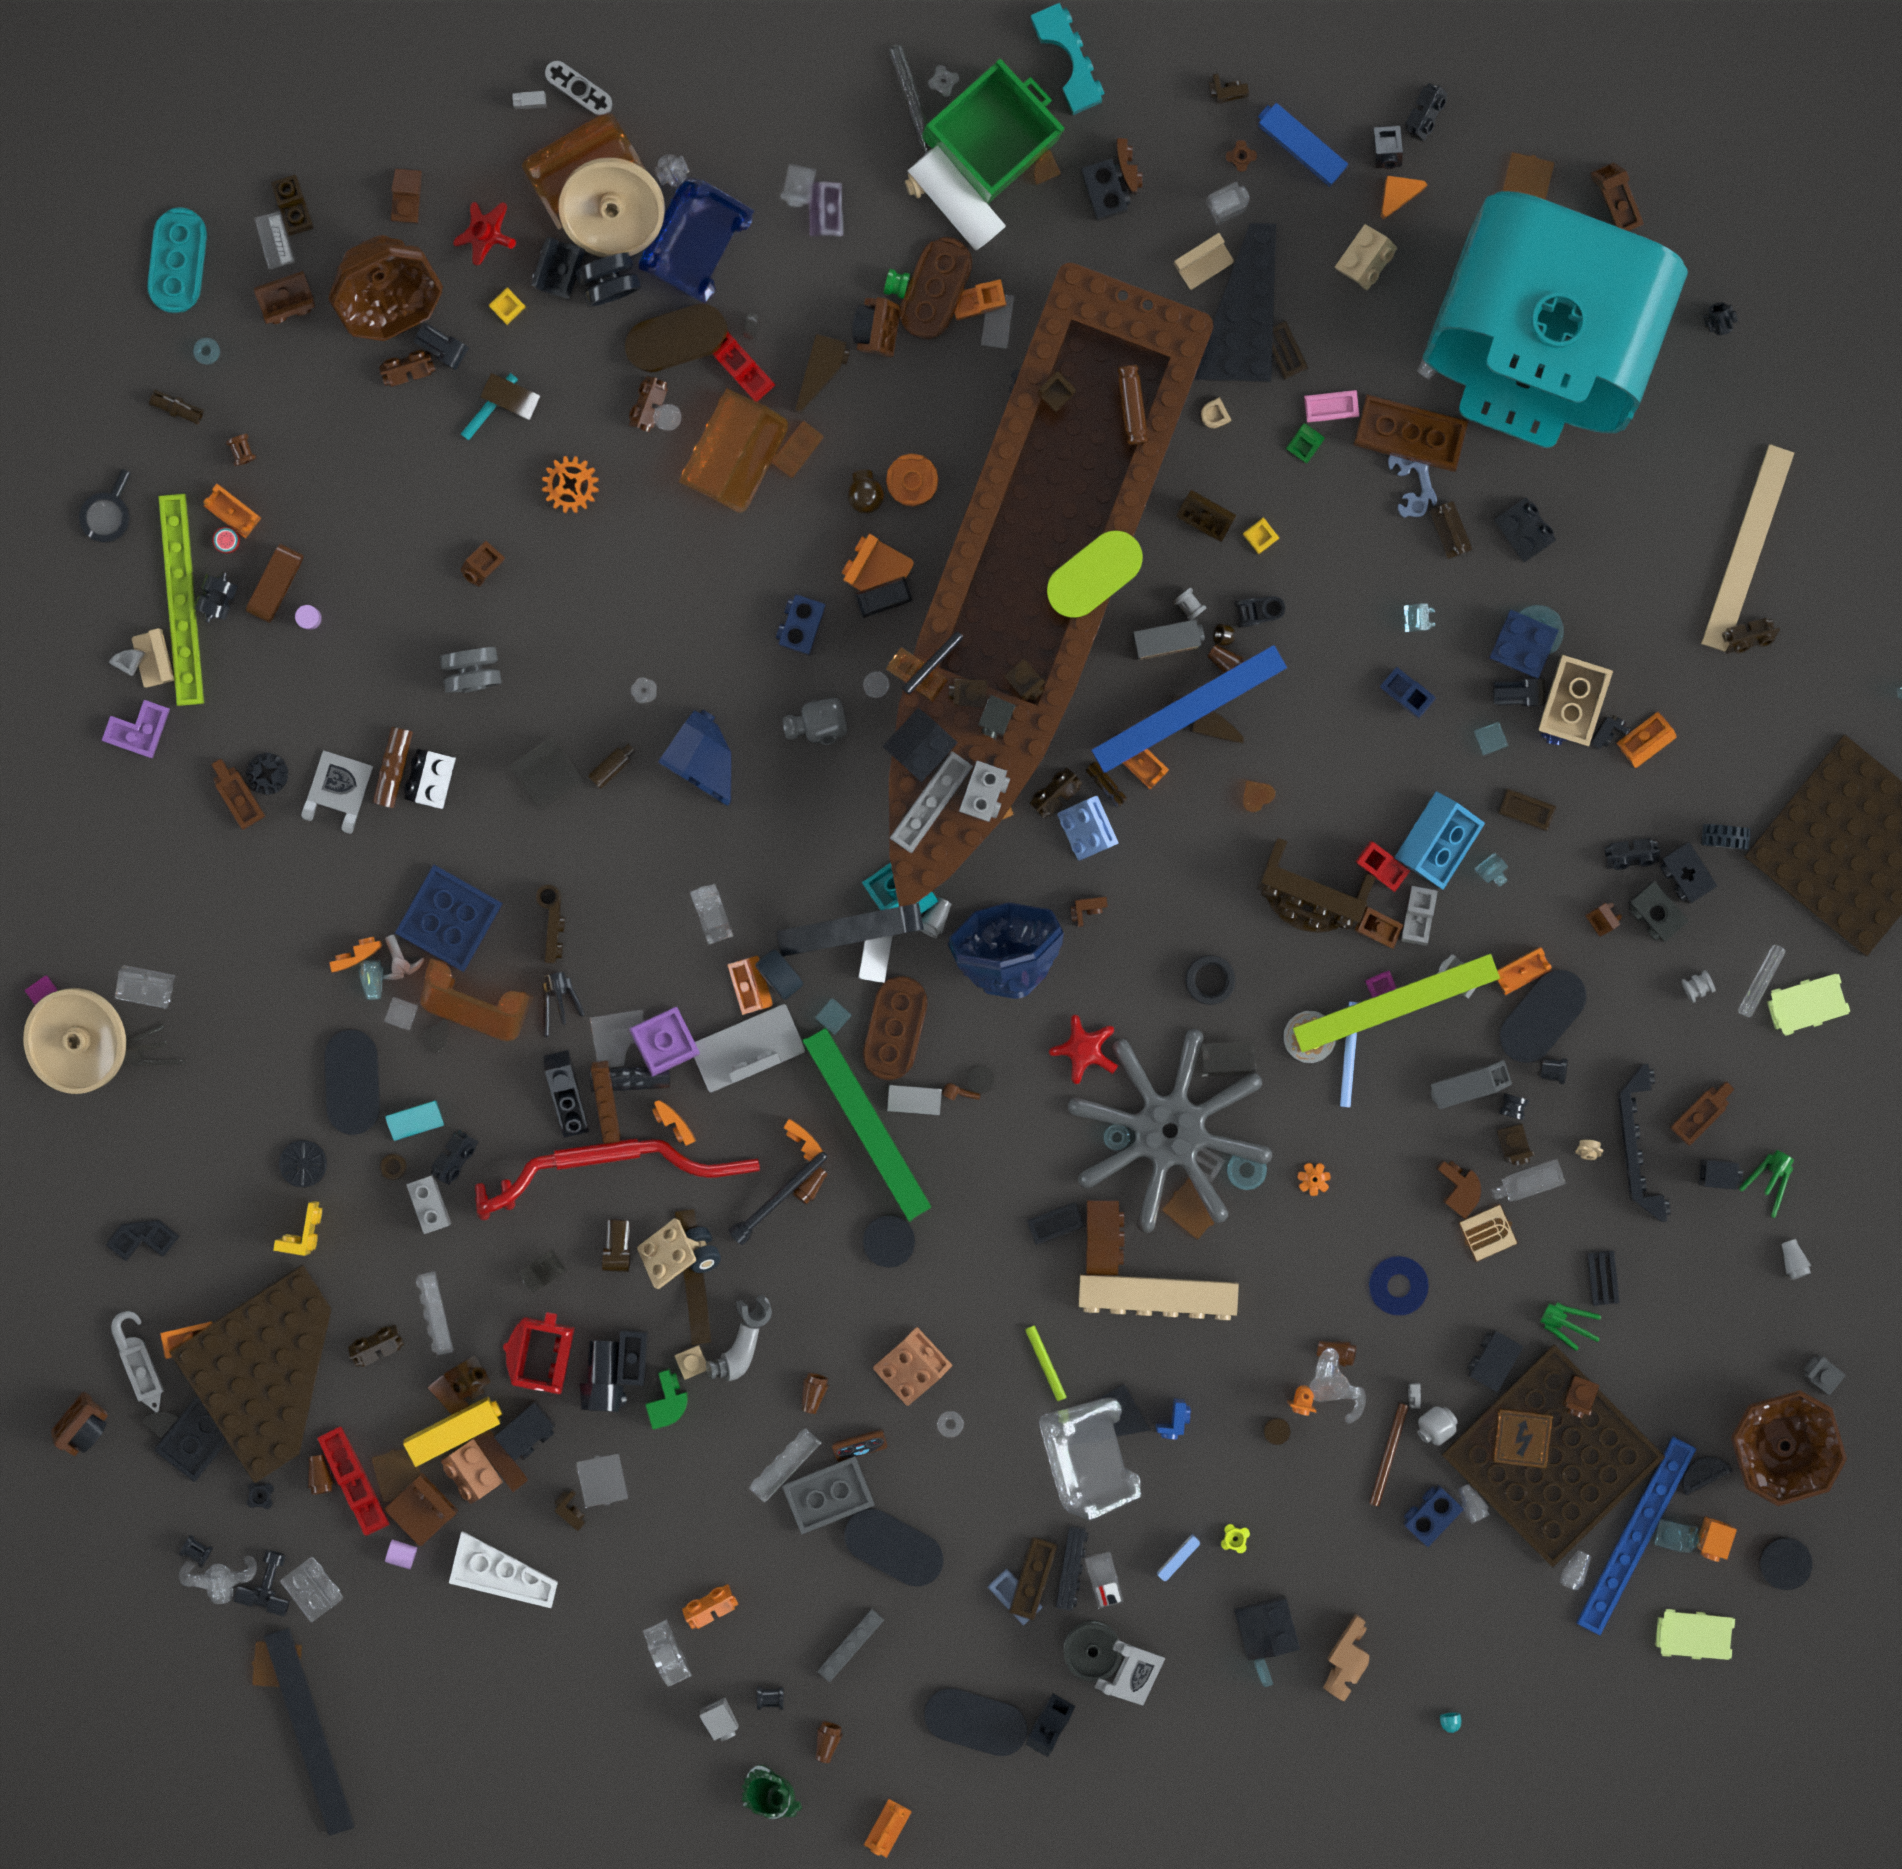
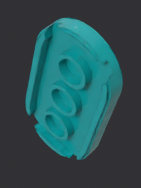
M173 208L164 213L156 221L153 231L147 289L153 303L168 313L187 311L197 302L201 292L207 230L200 216L187 208Z

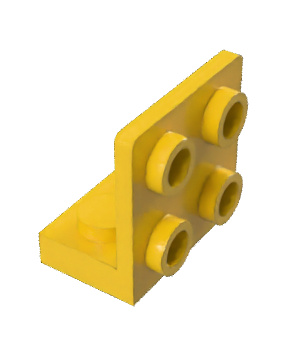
M312 1201L308 1203L302 1241L301 1236L283 1235L282 1238L275 1240L273 1251L306 1256L316 1249L318 1234H314V1229L317 1223L320 1224L322 1217V1208H318L319 1202Z

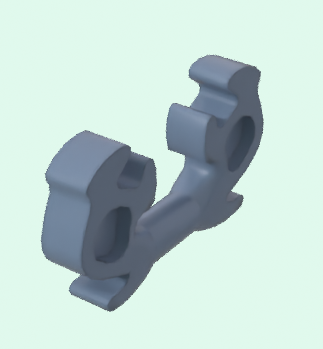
M1390 455L1388 458V468L1392 470L1394 465L1397 464L1401 469L1397 474L1398 476H1406L1410 473V469L1414 468L1418 473L1422 489L1420 497H1417L1414 493L1403 495L1402 498L1407 499L1408 503L1407 507L1401 504L1397 506L1399 514L1403 518L1407 516L1422 517L1427 511L1428 500L1431 501L1432 506H1435L1437 503V497L1429 477V465Z

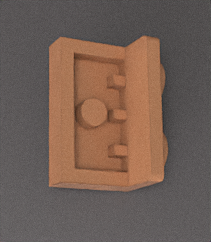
M474 1439L441 1460L446 1475L454 1480L458 1486L459 1494L470 1504L503 1483Z

